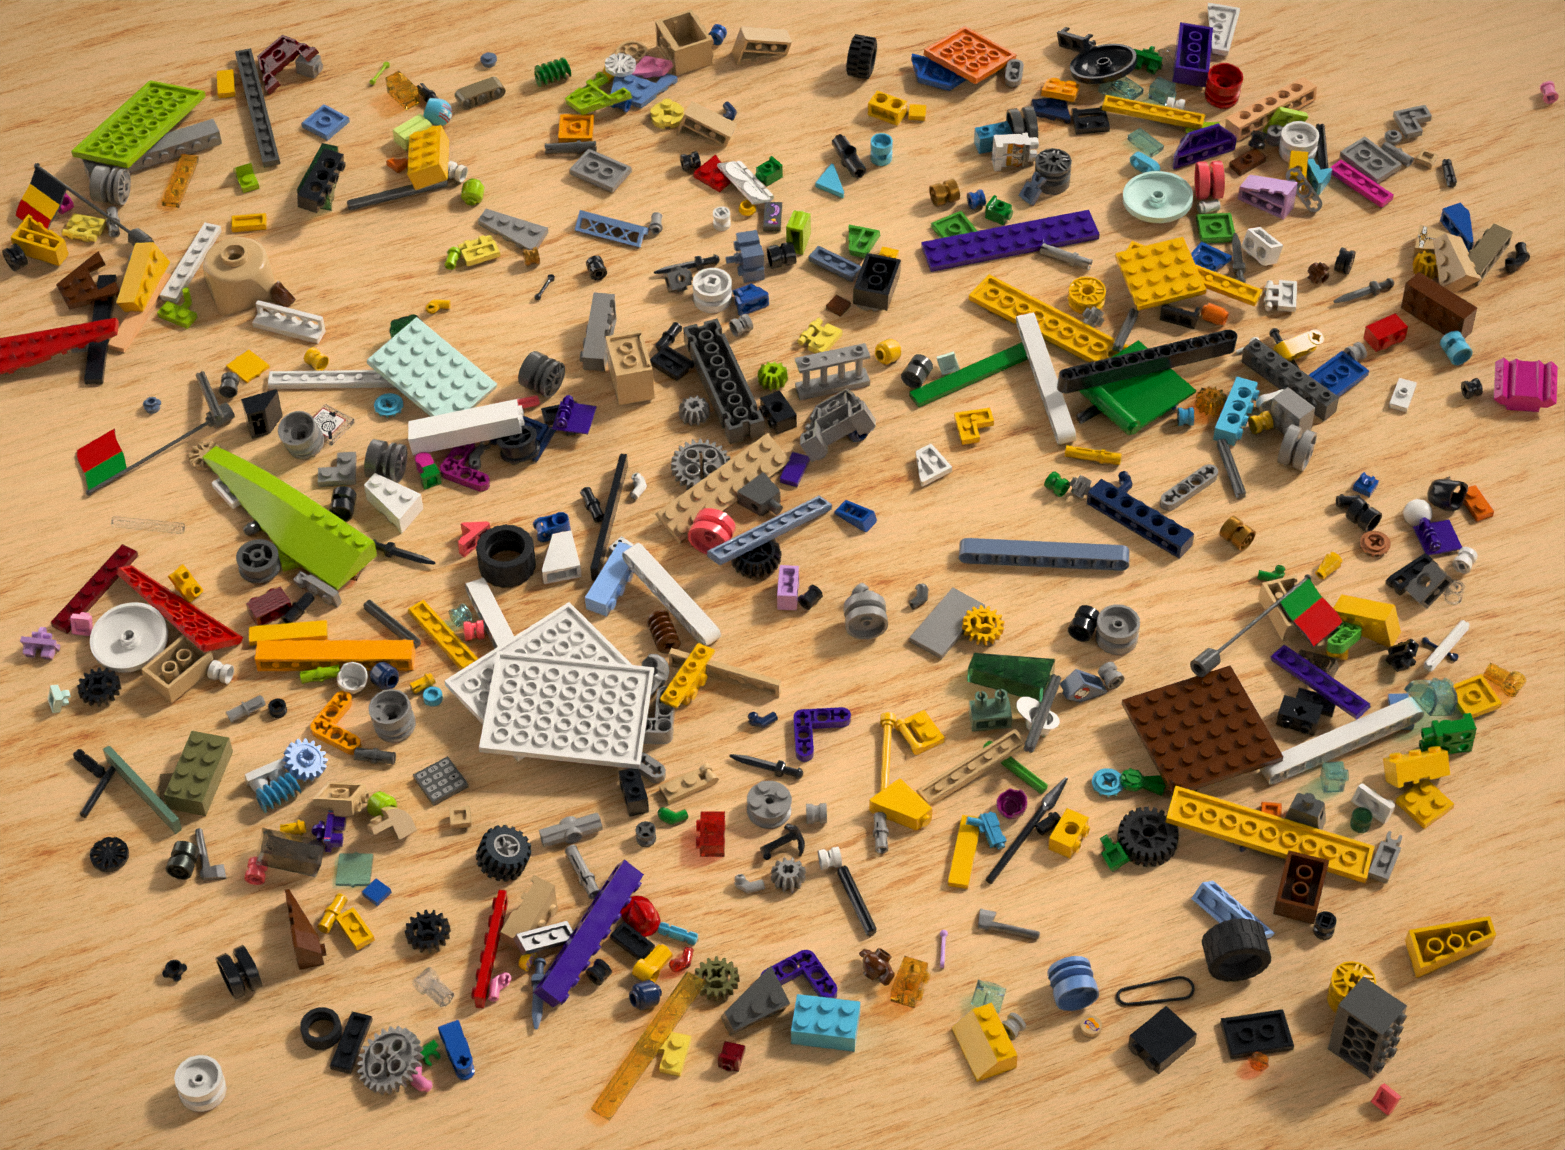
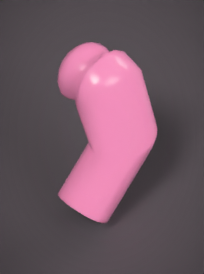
M504 972L491 980L488 995L490 1001L495 1002L499 1000L500 990L508 986L511 981L509 973Z
M422 1066L416 1067L415 1070L418 1074H412L413 1082H411V1085L421 1092H429L432 1089V1082L422 1076Z

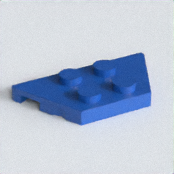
M912 53L911 62L918 83L951 91L967 80L925 56Z

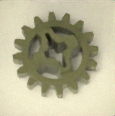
M715 956L714 961L707 958V963L700 962V968H695V975H693L695 989L699 990L700 996L707 994V1000L712 996L715 997V1001H718L720 996L725 1000L726 994L733 995V989H738V982H740L738 968L733 966L732 961L727 964L725 957L722 961L718 960V956Z

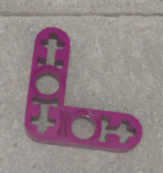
M475 443L466 444L465 447L464 445L453 447L440 466L441 476L446 480L476 491L483 492L488 490L490 487L489 476L464 466L469 459V455L476 448ZM456 455L463 456L460 460L453 459ZM463 474L470 475V477L466 479H463L460 476Z

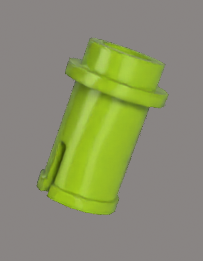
M451 247L447 251L448 256L444 264L447 269H455L457 260L461 257L460 249L457 247Z

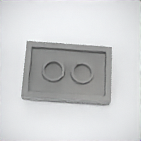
M1365 136L1340 151L1342 159L1377 184L1399 171L1402 166L1399 161Z
M588 149L570 168L571 175L612 193L632 172L630 166L591 149Z

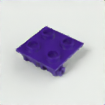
M566 395L563 401L560 402L552 430L588 435L597 406L574 403L573 397Z
M1424 517L1420 519L1418 526H1413L1419 542L1428 556L1456 551L1462 548L1450 520L1431 523L1429 519Z

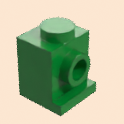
M771 156L768 161L756 167L755 176L767 187L783 178V165Z
M995 195L986 205L985 218L1004 225L1013 216L1012 205L997 199Z

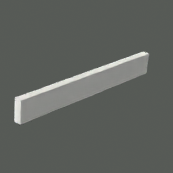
M375 370L269 371L268 389L394 388L390 382Z

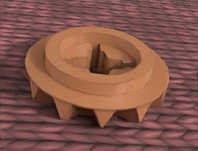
M1379 531L1366 532L1360 538V549H1364L1365 554L1370 553L1372 557L1374 555L1381 557L1382 554H1387L1391 546L1388 536ZM1379 542L1378 546H1377V545H1375L1374 547L1371 546L1372 543H1373V544H1376V543Z

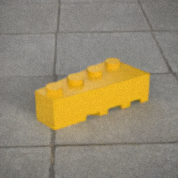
M154 242L135 243L116 302L124 312L144 311L170 264L168 258Z
M1491 916L1410 929L1406 935L1405 943L1416 978L1491 946L1496 937V932Z

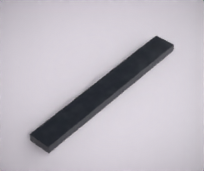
M116 274L98 275V290L114 282L117 283ZM115 296L108 297L106 301H101V299L95 301L92 322L112 318ZM109 339L89 343L84 377L85 384L104 383Z
M621 453L619 455L590 567L592 581L596 580L602 570L628 469L627 454Z

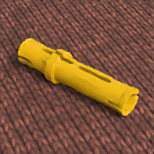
M1066 445L1065 457L1096 461L1099 464H1121L1122 453Z

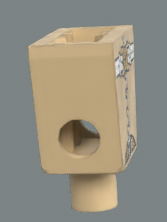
M1420 225L1412 260L1416 258L1418 253L1422 254L1423 251L1435 254L1433 240L1446 232Z

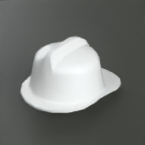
M1022 697L1017 701L1016 708L1025 718L1026 727L1030 731L1040 702L1030 697ZM1049 711L1040 734L1043 737H1046L1050 730L1057 728L1060 724L1058 716L1052 711Z

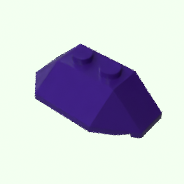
M1219 123L1189 132L1181 139L1175 151L1173 169L1234 151L1237 137Z

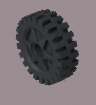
M1141 807L1136 808L1135 812L1131 810L1128 815L1126 814L1123 817L1118 828L1117 842L1123 847L1130 862L1135 860L1136 865L1143 862V867H1148V863H1151V867H1155L1157 862L1159 865H1162L1164 861L1168 862L1171 856H1174L1179 840L1178 826L1165 822L1167 815L1165 816V811L1160 810L1158 813L1155 807H1153L1152 811H1149V807H1144V811H1142Z

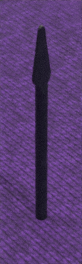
M1067 777L1061 780L1042 798V805L987 876L986 881L989 884H993L1035 828V824L1041 820L1048 809H1052L1055 806L1068 781Z

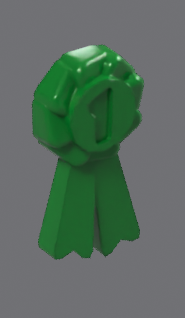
M1131 768L1123 771L1120 776L1121 785L1128 791L1136 792L1144 788L1162 796L1166 787L1160 775L1143 776L1139 770Z

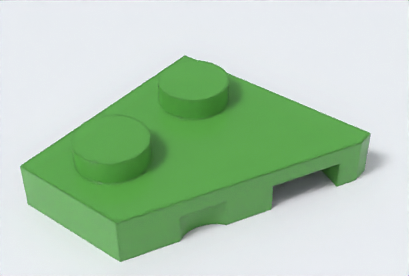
M849 224L850 255L865 258L866 253L871 251L881 236L880 230Z

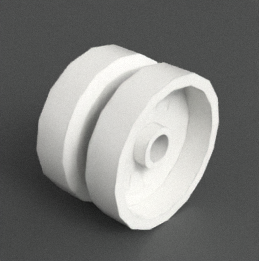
M1302 121L1291 122L1284 126L1279 145L1280 156L1289 163L1291 151L1308 152V159H1314L1319 141L1318 130L1313 125Z
M707 268L699 271L694 276L692 283L693 301L699 310L706 313H718L730 306L732 303V280L727 272L719 268Z
M204 1055L189 1057L176 1069L175 1085L180 1100L186 1108L192 1111L204 1112L212 1110L222 1102L227 1087L221 1066L215 1059Z

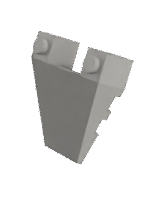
M847 388L815 406L810 416L811 423L806 424L805 429L807 431L800 436V445L811 462L821 460L828 453V445L855 430L859 435L870 433L876 427V419L865 402L861 401L858 396L856 397Z

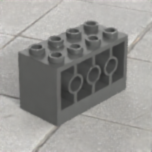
M1363 976L1338 1005L1328 1050L1371 1079L1375 1073L1379 1074L1386 1064L1384 1062L1388 1058L1392 1059L1398 1050L1396 1046L1401 1039L1399 1035L1404 1029L1402 1024L1407 1018V1015H1405L1407 1005Z

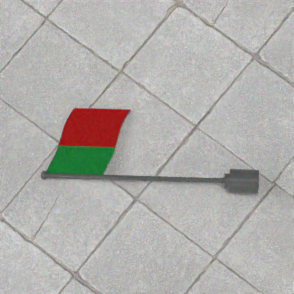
M227 402L222 403L219 407L224 416L223 420L216 422L211 411L207 412L205 423L128 468L124 453L116 439L115 428L77 450V458L87 481L88 489L86 490V495L91 496V493L203 427L209 425L216 429L235 418L232 408Z
M1306 574L1302 581L1218 650L1212 648L1205 649L1190 662V667L1194 674L1199 677L1207 675L1220 664L1221 658L1219 653L1279 604L1288 618L1306 636L1312 648L1342 624V620L1335 609L1319 594L1311 582V575Z

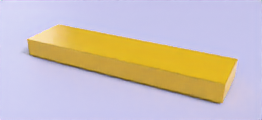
M327 620L249 626L250 646L257 645V641L265 640L304 641L328 639Z
M962 815L948 879V886L968 889L980 834L977 826L966 825L968 815Z

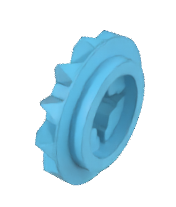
M393 393L383 394L374 402L375 412H378L380 416L385 415L387 418L389 415L395 417L396 413H401V409L404 408L402 398ZM386 403L392 406V408L386 407Z
M1110 768L1097 771L1092 777L1094 791L1099 792L1100 796L1102 794L1107 795L1108 798L1110 795L1117 796L1123 790V786L1120 783L1121 774ZM1107 781L1108 783H1112L1111 786L1104 785V782Z

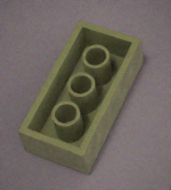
M191 731L164 793L169 809L203 816L207 815L233 753L229 737Z

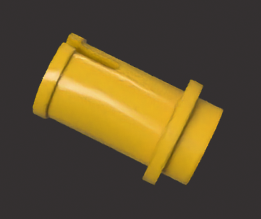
M425 673L420 679L409 683V686L413 688L411 689L412 692L417 694L429 686L433 687V684L436 682L431 673Z
M300 819L294 823L280 824L281 837L296 834L302 836L303 833L307 832L305 821Z

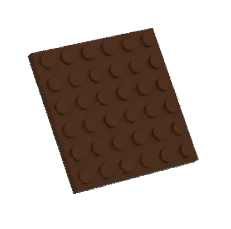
M1231 665L1211 671L1204 677L1195 676L1122 699V706L1171 796H1173L1175 786L1193 791L1283 761L1284 756Z

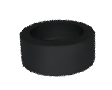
M326 1007L312 1009L301 1020L300 1031L304 1043L312 1049L326 1050L338 1043L342 1036L341 1021L338 1014L332 1009ZM327 1020L333 1023L334 1028L332 1032L326 1036L314 1037L309 1034L310 1026L317 1021Z

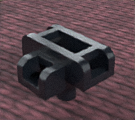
M1413 639L1399 642L1397 645L1389 647V655L1386 656L1385 661L1392 665L1397 672L1408 669L1409 666L1412 667L1416 664V660L1413 657H1416L1419 645Z

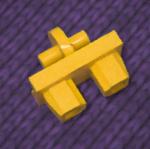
M184 564L178 566L174 572L167 576L173 583L175 590L179 591L183 598L190 603L204 591Z

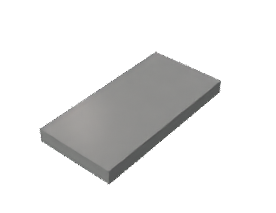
M952 588L910 636L909 642L943 659L965 633V630L962 629V621L967 610L971 611L972 607L979 609L980 605L985 609V604Z

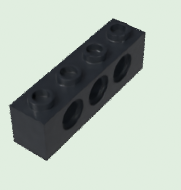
M324 148L297 195L299 208L318 213L320 207L324 206L327 195H330L332 192L333 184L338 182L340 172H343L345 169L344 154Z

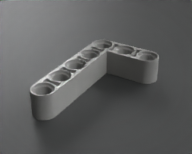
M663 686L657 691L655 718H647L644 744H668L673 740L675 708L660 701V697L668 686Z

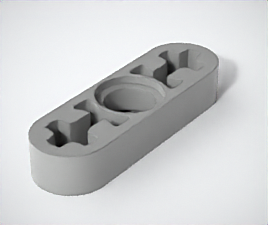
M1289 169L1285 175L1287 181L1296 182L1294 179L1290 180L1289 178L1291 171L1298 173L1296 177L1299 181L1301 179L1304 181L1297 185V196L1310 212L1319 211L1322 208L1320 197L1299 169ZM1306 185L1309 188V192L1306 195H1301L1299 193L1300 186ZM1311 193L1314 195L1311 197L1312 200L1318 201L1316 209L1314 207L1310 208L1311 202L1309 199L1307 201L1304 200Z

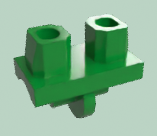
M1150 46L1149 50L1145 48L1142 51L1134 49L1137 56V65L1134 69L1139 70L1144 64L1147 65L1146 69L1150 74L1155 75L1158 69L1162 70L1163 57H1160L1159 53L1155 52V46Z

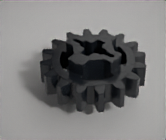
M98 667L97 671L90 669V674H83L84 679L79 678L80 684L77 685L79 697L83 699L84 703L89 702L90 706L97 703L98 707H100L103 702L108 705V700L115 701L114 695H120L119 690L122 687L119 676H116L115 671L109 672V668H106L104 671L101 670V667Z
M426 909L424 914L421 915L419 912H416V918L410 917V923H406L405 936L408 945L412 944L413 950L419 947L420 953L424 949L431 953L432 948L438 951L439 945L445 946V939H450V925L448 919L443 917V913L436 915V910H433L430 914Z

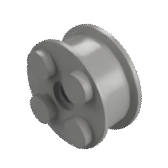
M761 781L754 785L747 795V814L749 819L755 825L765 829H773L785 824L791 815L792 797L789 790L783 784L775 781Z

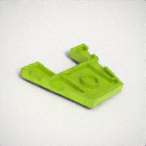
M598 72L595 74V79L586 81L587 85L582 89L580 87L565 98V101L571 108L584 115L632 98V95L624 87L609 95L600 90L598 87L609 81L605 74Z

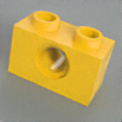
M1066 808L1049 838L1048 849L1071 859L1074 852L1078 853L1082 844V838H1086L1091 828L1088 826L1089 817Z

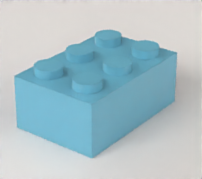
M797 994L791 1027V1044L855 1052L861 1002Z

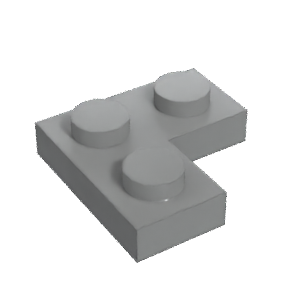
M1426 105L1393 112V118L1406 139L1422 136L1423 130L1419 123L1431 121L1432 118Z
M356 452L337 453V467L318 468V486L356 485Z

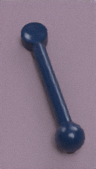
M1423 637L1421 640L1424 645L1428 644L1435 649L1438 647L1430 642L1427 637ZM1450 652L1447 654L1451 661L1455 662L1458 660V654Z

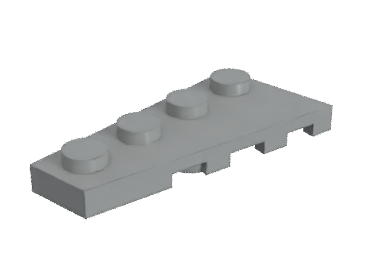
M485 209L478 219L480 226L494 234L502 235L506 241L510 240L516 243V246L520 249L531 250L533 247L538 249L549 233L548 227L489 209Z

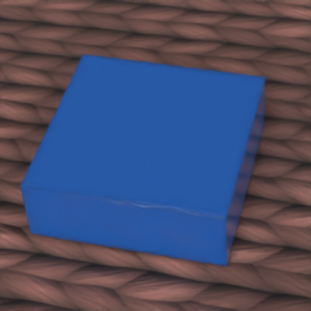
M377 878L362 891V895L376 906H379L392 893L391 889Z

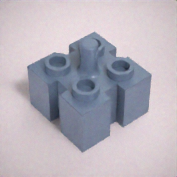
M757 230L736 233V241H733L736 253H734V256L726 257V263L739 264L737 266L738 275L742 276L744 283L764 280V253Z

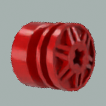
M1219 63L1211 67L1204 91L1206 101L1213 107L1227 109L1236 105L1243 83L1242 71L1229 63Z

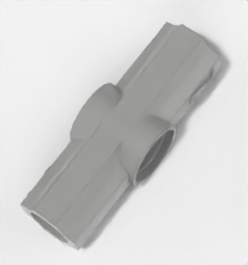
M594 813L577 819L574 816L563 818L557 825L540 829L539 834L543 846L547 847L564 841L569 844L576 843L581 840L582 836L601 831L603 827L599 814Z

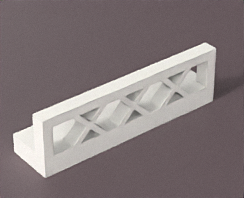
M260 300L256 302L258 314L252 322L255 328L319 344L326 332L322 316Z

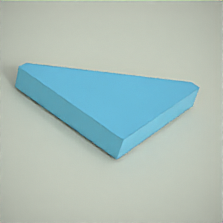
M831 163L816 181L815 187L844 198V190L835 166Z

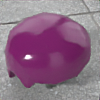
M1009 788L997 798V810L1004 818H1019L1023 816L1027 809V796L1021 789L1014 790Z

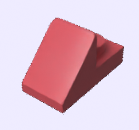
M489 522L461 523L463 536L458 541L459 554L466 557L476 549L480 536L490 529Z

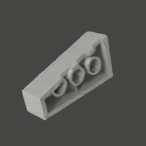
M593 293L589 322L586 328V338L583 340L584 350L580 353V362H583L584 370L605 371L607 364L605 336L614 334L617 321L615 294Z

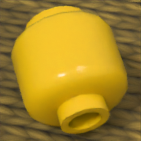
M886 339L876 345L875 357L880 363L885 365L895 362L901 357V346L894 339Z

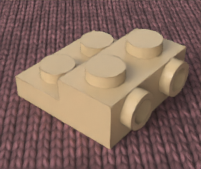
M327 782L313 798L314 806H321L325 809L333 807L334 815L350 817L356 812L361 811L362 804L368 802L369 793L366 791V784Z

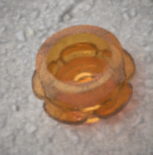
M1254 1052L1252 1057L1248 1059L1251 1068L1261 1072L1269 1067V1058L1262 1053Z

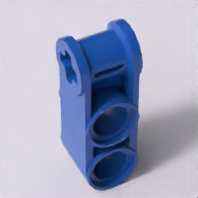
M459 1020L438 1026L441 1040L456 1076L461 1080L471 1079L475 1073L473 1058Z

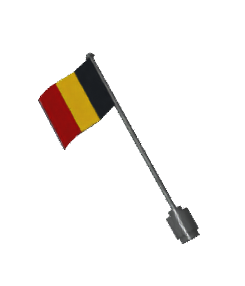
M39 163L34 164L35 171L31 182L16 210L15 216L23 221L29 214L33 220L42 223L49 230L54 217L61 207L66 190H68L127 232L128 242L133 246L135 243L154 242L151 236L139 228L130 231L40 167Z

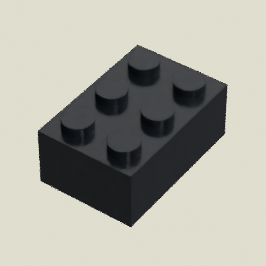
M866 253L853 288V304L888 311L900 277L901 259Z

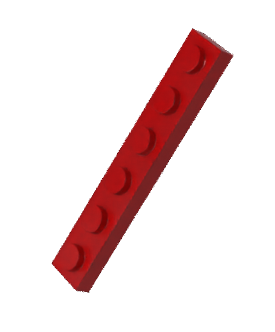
M498 890L497 897L493 898L492 910L494 912L493 915H489L488 927L490 929L489 933L486 932L484 936V945L486 946L485 950H481L480 953L481 968H477V985L473 986L471 998L474 999L476 1008L484 1009L501 937L500 932L503 928L509 902L507 890Z

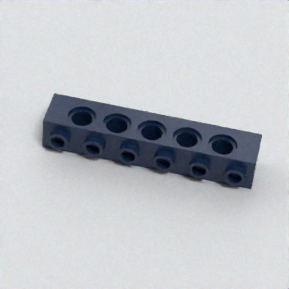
M1100 479L1088 491L1087 504L1178 559L1192 547L1194 533L1188 528H1184L1173 519L1167 518L1159 511L1145 505L1142 501L1135 499L1113 484Z

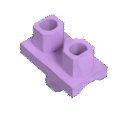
M40 627L38 632H32V637L21 636L20 642L23 644V655L33 658L35 657L36 649H42L41 657L52 660L55 651H60L61 645L52 639V633H47L46 627Z

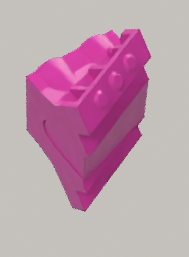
M1503 357L1495 362L1494 400L1499 404L1505 405L1506 410L1539 412L1540 407L1549 408L1557 404L1558 366L1552 361L1543 364L1540 360L1522 361L1516 358L1509 362Z

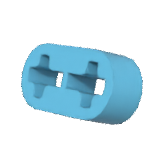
M1141 152L1134 153L1129 159L1131 165L1142 173L1160 171V165Z

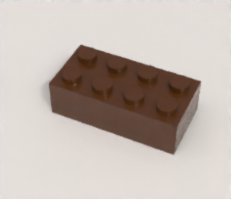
M1420 272L1405 284L1401 303L1403 310L1443 335L1451 331H1459L1465 339L1472 333L1477 312L1476 306Z

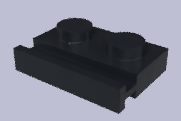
M667 345L664 350H660L650 359L651 366L675 381L681 379L689 372L690 368L694 367L692 360Z

